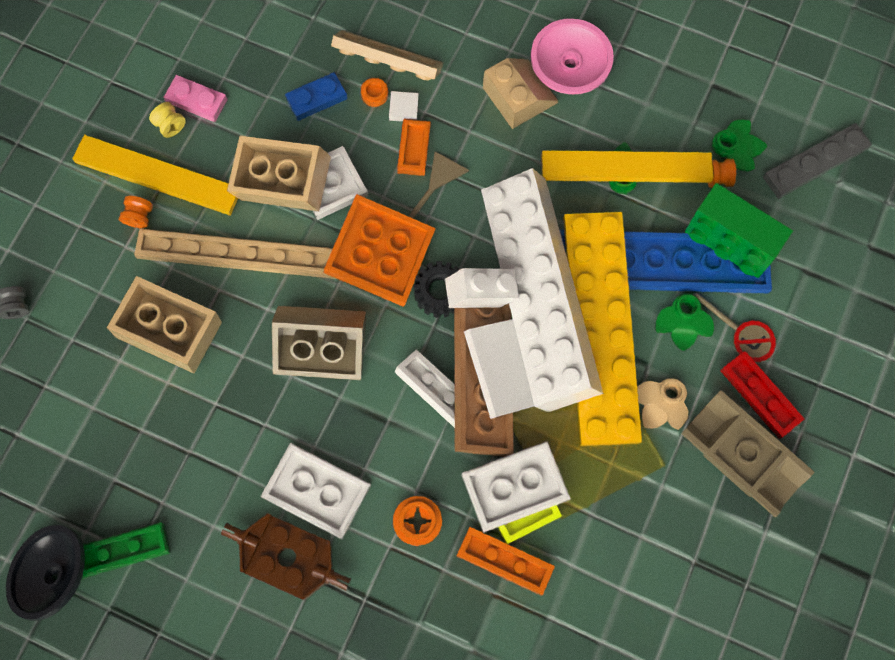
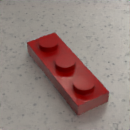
M743 351L720 370L779 439L805 420L746 351Z

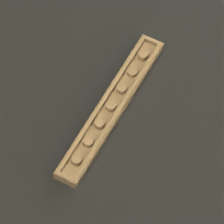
M139 228L134 254L137 259L337 279L323 273L333 249L327 247Z

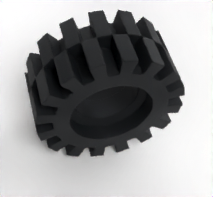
M437 261L436 265L433 266L431 262L427 264V269L421 268L419 276L416 275L414 297L415 301L418 302V307L420 309L423 308L425 314L433 313L436 318H439V314H443L444 318L449 317L450 312L454 314V308H449L448 297L436 299L429 293V287L434 281H445L447 277L460 270L458 267L451 268L452 263L447 262L446 266H444L442 261Z

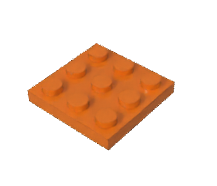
M356 194L323 273L404 307L436 228Z

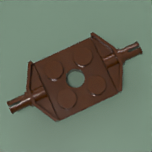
M269 513L246 530H241L226 523L224 528L234 532V534L224 529L221 532L222 536L237 541V544H239L240 572L305 601L325 584H332L344 591H347L349 587L338 580L350 584L352 578L341 575L333 569L331 541L280 520ZM286 549H291L296 554L295 562L288 567L282 566L279 562L280 553Z

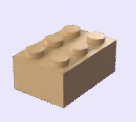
M239 136L227 191L242 201L319 212L331 156L317 145Z
M136 276L108 324L107 329L117 339L191 373H195L222 321L215 311Z

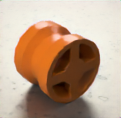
M726 159L724 162L712 160L713 180L711 183H708V186L713 188L715 183L724 184L726 187H733L736 182V164L734 159Z
M126 196L123 202L125 209L120 213L119 221L134 228H147L149 222L147 215L152 211L153 204L141 197Z

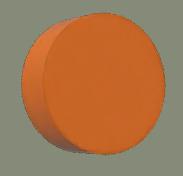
M379 78L367 79L361 86L363 102L371 107L383 105L388 99L387 84Z

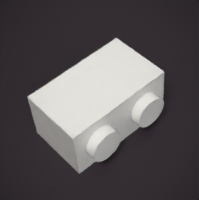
M463 268L445 279L449 308H500L519 298L514 269Z

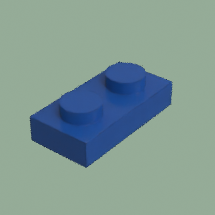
M335 72L285 94L286 100L297 121L347 100V94Z

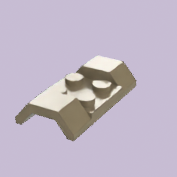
M722 390L714 396L681 433L704 454L703 456L745 494L749 497L752 496L774 517L780 514L784 504L815 473Z

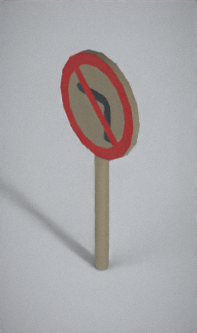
M697 292L693 294L700 303L735 330L733 345L738 355L746 351L755 363L766 361L773 355L776 349V338L768 325L760 321L751 320L738 326Z

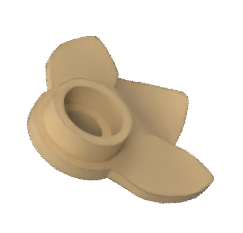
M668 378L661 383L646 381L637 387L638 402L644 405L641 418L645 428H658L668 421L673 428L679 430L685 424L688 418V409L684 403L687 397V390L681 381ZM667 390H673V391H675V392H676V397H675V398H670V397H668L667 394H666V391H667Z

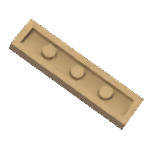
M341 30L332 39L331 46L338 48L342 54L350 56L357 54L365 57L364 59L367 62L374 64L382 62L390 65L392 70L398 72L410 71L416 73L415 76L423 80L435 79L441 73L443 62Z

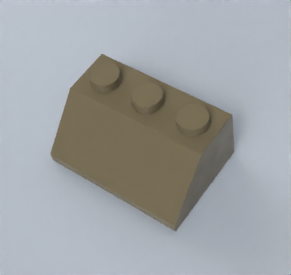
M278 306L272 320L273 374L361 380L366 312Z

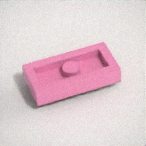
M178 75L175 76L164 96L165 102H170L173 106L216 122L227 102L225 94Z

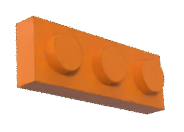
M469 527L457 554V557L540 596L544 594L555 568L552 564L472 527Z

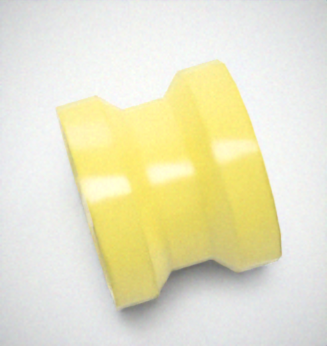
M170 102L159 104L154 108L149 117L150 122L154 126L159 127L160 133L166 138L178 134L186 123L183 115L176 113L175 107Z

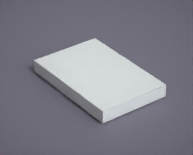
M513 319L464 331L490 419L534 407Z
M548 442L461 474L483 533L571 499Z
M290 443L260 497L342 540L371 484Z

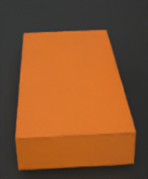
M403 119L397 166L398 174L425 176L431 127L430 121Z

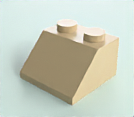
M506 58L484 71L483 89L512 129L558 103L557 98L549 87L537 77L528 59Z

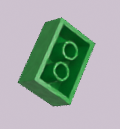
M715 183L685 230V233L689 234L694 242L708 246L721 259L730 260L738 265L743 273L757 278L775 260L793 232L792 229L718 183Z

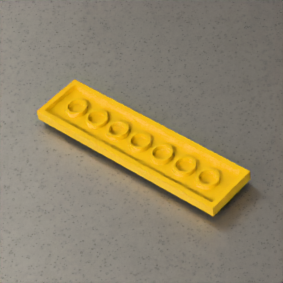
M622 212L564 214L566 256L603 390L601 395L577 402L580 446L640 444L642 437Z

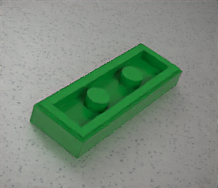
M160 522L84 544L85 568L82 579L170 554L164 523Z

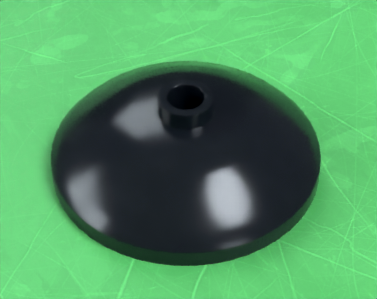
M62 525L47 526L31 535L19 548L11 562L6 579L7 602L17 616L30 621L47 619L60 611L74 596L81 583L85 568L84 546L81 538L75 531Z

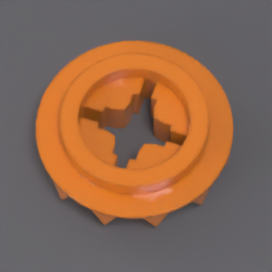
M413 496L405 499L397 506L393 515V527L397 536L404 543L414 546L429 544L437 537L442 526V516L438 506L432 500L422 496ZM416 508H419L422 519L431 521L421 525L419 534H416L413 524L404 522V520L414 518Z

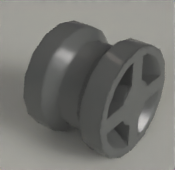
M12 286L0 289V318L17 319L29 314V307L24 302L26 298V290L24 288Z

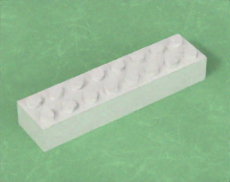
M531 168L482 189L481 192L500 269L515 270L519 298L510 302L509 305L534 406L550 412L603 394L546 179Z

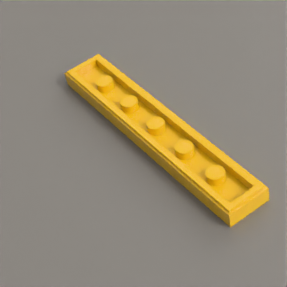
M87 135L83 136L72 158L77 164L230 216L238 200L237 197L227 191L229 183Z
M542 150L541 154L542 177L546 181L711 183L713 180L712 153Z

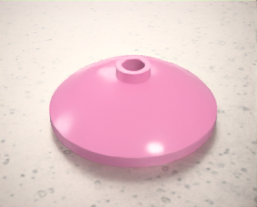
M561 19L552 22L537 34L532 44L531 64L535 74L547 87L560 93L574 95L596 89L607 79L613 65V49L608 37L598 27L584 20ZM567 64H571V65H573L574 67H573V68H569V67H567L566 65H567Z

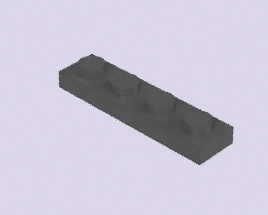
M855 123L765 173L763 178L776 197L780 199L868 150L872 144Z

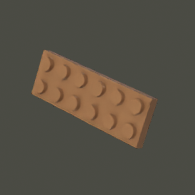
M509 303L500 308H454L455 452L502 457L514 454L513 413L490 419L464 331L511 320Z

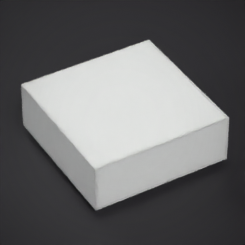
M391 91L389 120H417L419 93Z

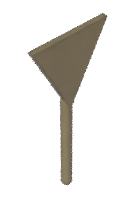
M435 152L429 189L408 217L414 219L434 190L469 172V170Z

